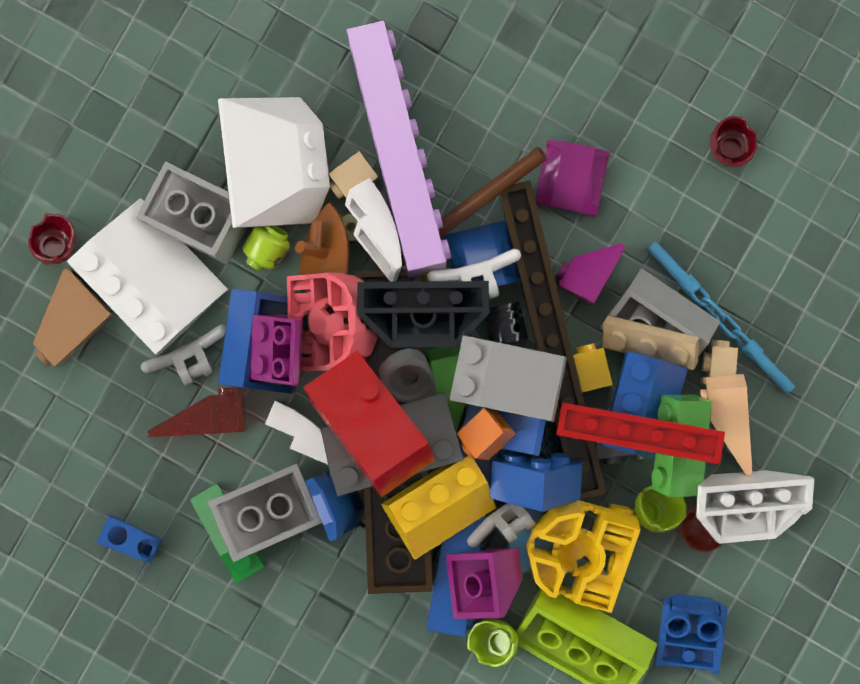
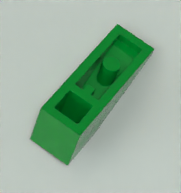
M216 483L191 498L190 501L219 556L237 584L265 567L266 562L259 551L235 562L232 561L207 503L225 495L219 484Z

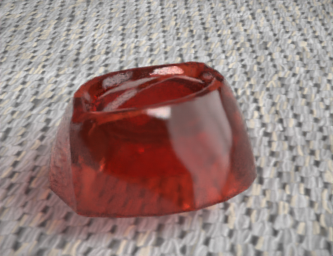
M696 505L686 512V517L678 526L676 532L690 548L700 552H710L720 547L723 543L719 544L697 519Z

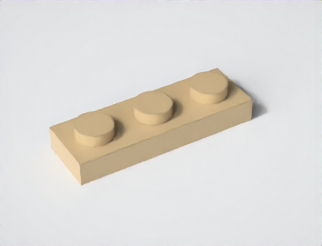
M608 315L603 326L602 348L622 353L630 351L694 370L698 363L700 337Z

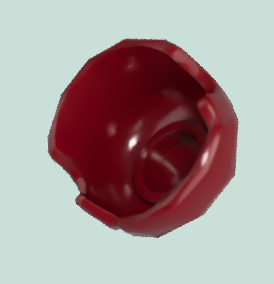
M729 116L720 121L710 134L709 146L711 153L726 167H741L751 161L757 151V132L750 128L744 117Z
M45 214L40 223L31 227L28 246L35 259L43 264L53 265L61 264L73 255L77 244V236L71 221L63 215Z

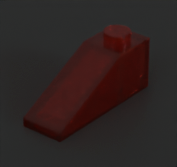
M237 387L217 388L218 395H209L150 429L148 437L246 432L245 393L237 394Z

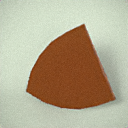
M330 202L321 210L316 219L312 221L305 242L298 241L295 246L296 252L302 254L299 275L318 273L348 274L349 240L347 230L341 215Z

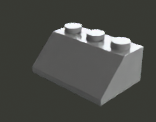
M642 268L629 283L608 314L609 316L700 337L698 356L709 344L720 323L718 319ZM604 322L600 326L601 330H603Z

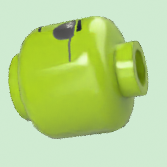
M279 226L254 227L243 244V252L248 257L246 260L247 264L258 271H262L264 268L269 270L276 269L289 251L288 234Z

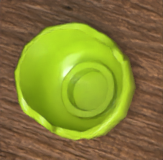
M652 485L644 488L635 499V514L639 524L651 532L661 533L678 527L686 517L687 504L684 497L665 496L652 490Z
M490 618L478 622L472 627L468 633L467 648L477 656L479 663L500 667L510 663L517 654L518 636L508 622L497 618Z

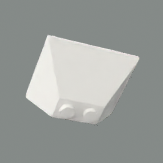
M301 97L218 99L233 228L312 224V221L318 216L330 188L323 123Z

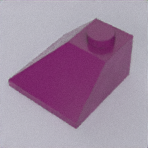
M620 243L574 257L570 263L564 261L555 276L560 280L557 287L588 305L593 304L626 246Z
M519 547L496 548L446 555L453 619L505 617L523 580Z

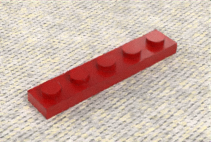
M562 402L556 435L720 465L725 432Z

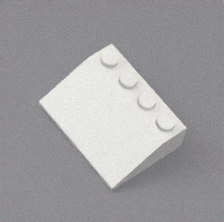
M140 198L93 236L67 262L155 355H160L229 289L185 243L136 218L144 203V200Z

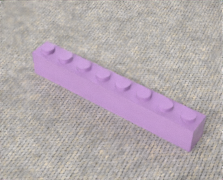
M384 21L347 29L348 42L408 278L425 275L432 270L446 269V259L451 258L447 239H440L438 229L443 228L439 209L433 210L430 198L435 197V192L431 179L425 180L422 168L427 167L426 157L423 148L417 150L414 138L420 136L416 119L410 120L407 108H412L408 89L402 90L399 79L404 78L400 59L394 60L392 49H396L393 31H386Z

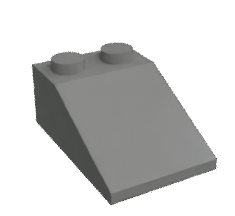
M166 161L136 216L137 219L226 265L230 262L247 227L233 228L228 191Z
M463 336L450 400L554 422L567 357Z
M297 464L207 502L233 562L322 523Z

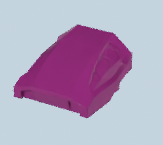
M547 140L545 148L547 160L542 163L535 196L536 205L555 207L596 217L610 152L565 141Z

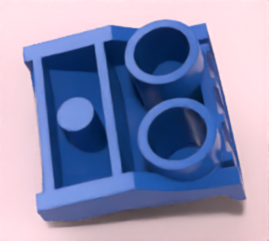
M505 221L443 236L444 240L447 239L451 258H449L451 269L487 261L512 250ZM515 262L492 272L497 287L520 282ZM479 276L472 278L471 281H483V278Z
M330 470L305 481L329 541L335 540L359 526L364 506L357 491L337 496Z
M676 594L663 598L658 644L655 652V666L661 667V664L711 670L713 674H718L724 644L728 613L727 606L708 597Z

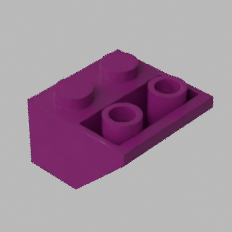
M285 314L253 315L252 356L250 364L252 380L293 386L299 385L302 371V316Z

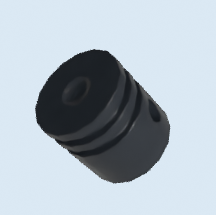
M519 301L489 308V314L484 319L485 322H489V325L486 327L490 341L509 344L528 339L524 319L519 316L522 311L517 308L520 305Z

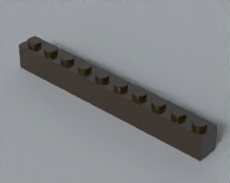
M529 180L512 185L501 193L499 198L512 249L519 250L521 253V258L515 263L520 277L536 350L567 357L554 418L557 432L562 402L585 406L531 181ZM557 435L561 453L570 455L572 460L583 462L580 500L607 494L595 443L593 441Z

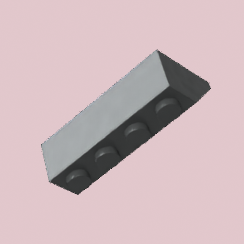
M445 392L400 405L428 441L435 457L434 462L418 473L464 460L462 447ZM329 427L321 428L326 458L337 496L372 487L371 483Z

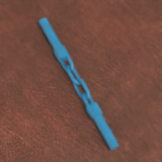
M656 241L647 248L649 253L679 283L678 286L688 297H691L699 306L703 307L710 315L720 321L718 326L728 337L734 339L742 348L740 351L751 362L754 361L786 395L795 388V385L763 353L764 350L754 339L750 340L741 331L740 326L711 300L709 294L691 274L688 275ZM698 290L704 296L701 301L694 295ZM709 304L719 313L718 315L708 307ZM725 319L735 328L732 333L721 323ZM740 336L744 339V341L746 342V344H744V343L739 339Z

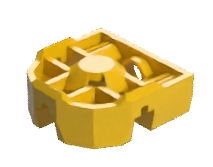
M580 500L550 509L540 519L535 521L536 525L532 527L526 544L535 583L550 597L557 598V595L562 594L576 604L612 613L640 533L637 517ZM588 510L597 514L591 531L581 528L585 516L584 511L588 512ZM538 536L540 539L554 542L552 551L534 547L535 538ZM604 549L613 551L608 561L607 573L602 572L606 561ZM584 556L589 559L588 563L577 567L576 560L582 559ZM567 572L572 573V576H576L572 588L561 585Z

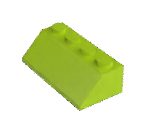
M541 588L515 630L518 636L519 647L584 684H637L647 671L658 644L598 609L576 604L562 594L557 595V598L550 597Z

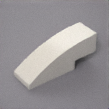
M368 178L349 189L345 206L358 221L354 232L355 238L388 280L395 282L402 267L397 229L381 193L372 180Z
M277 400L274 401L265 425L294 436L290 449L328 464L321 428L297 410Z

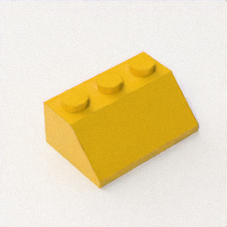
M463 453L464 460L439 467L381 504L415 560L496 509L494 500L490 498L488 482L475 460Z

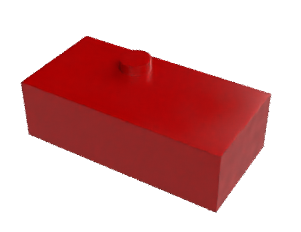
M358 351L303 387L312 406L380 497H383L435 461L428 441Z

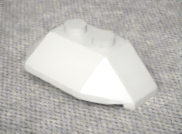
M768 470L752 471L753 475H746L744 472L713 474L698 485L696 517L719 544L776 539L792 526L802 514L805 515L812 510L814 478Z

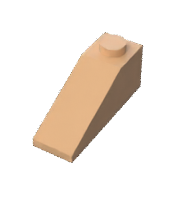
M744 374L705 377L706 389H700V397L712 401L710 421L716 430L725 432L724 442L746 475H753L748 395Z

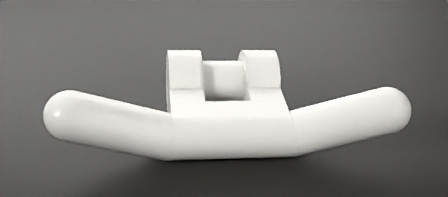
M512 249L490 260L461 268L432 270L428 273L427 278L429 281H471L472 278L482 276L483 281H489V299L499 296L497 283L492 272L518 261L521 258V253L517 249Z

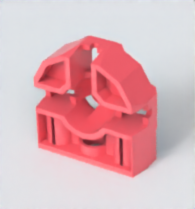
M343 273L287 276L288 315L306 316L308 319V330L306 332L303 330L302 354H309V357H302L301 372L328 371L356 351L360 353L365 361L372 355L378 335L372 329H366V323H362L361 318L358 316L357 282H364L358 277ZM296 290H305V291H307V293H297V294H295V291H296ZM344 318H348V324H344Z

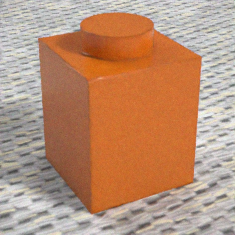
M483 408L457 435L463 442L461 447L468 456L473 459L489 460L516 433L497 410Z

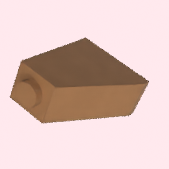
M66 268L62 272L32 343L38 349L35 355L47 367L50 364L54 367H60L115 316L70 268Z

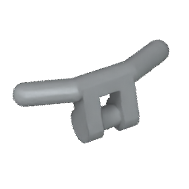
M218 325L202 337L170 353L142 362L141 370L144 373H150L175 365L185 387L193 384L194 379L202 375L207 377L213 374L214 370L204 350L225 337L226 326ZM195 355L198 363L188 368L184 360Z
M506 503L488 516L468 537L467 543L470 547H477L496 527L510 544L517 539L516 535L525 528L529 530L536 524L522 506ZM514 517H517V518H516L514 521H512L510 524H507V523H508L510 520H512Z

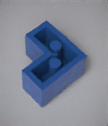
M505 453V457L492 460L490 498L541 512L578 501L581 496L583 462L572 460L570 455L565 453H553L550 458L532 460L526 459L523 453Z

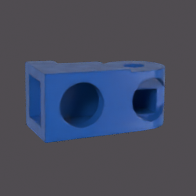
M110 513L97 539L98 544L148 563H152L162 541L160 537L139 529L138 526Z

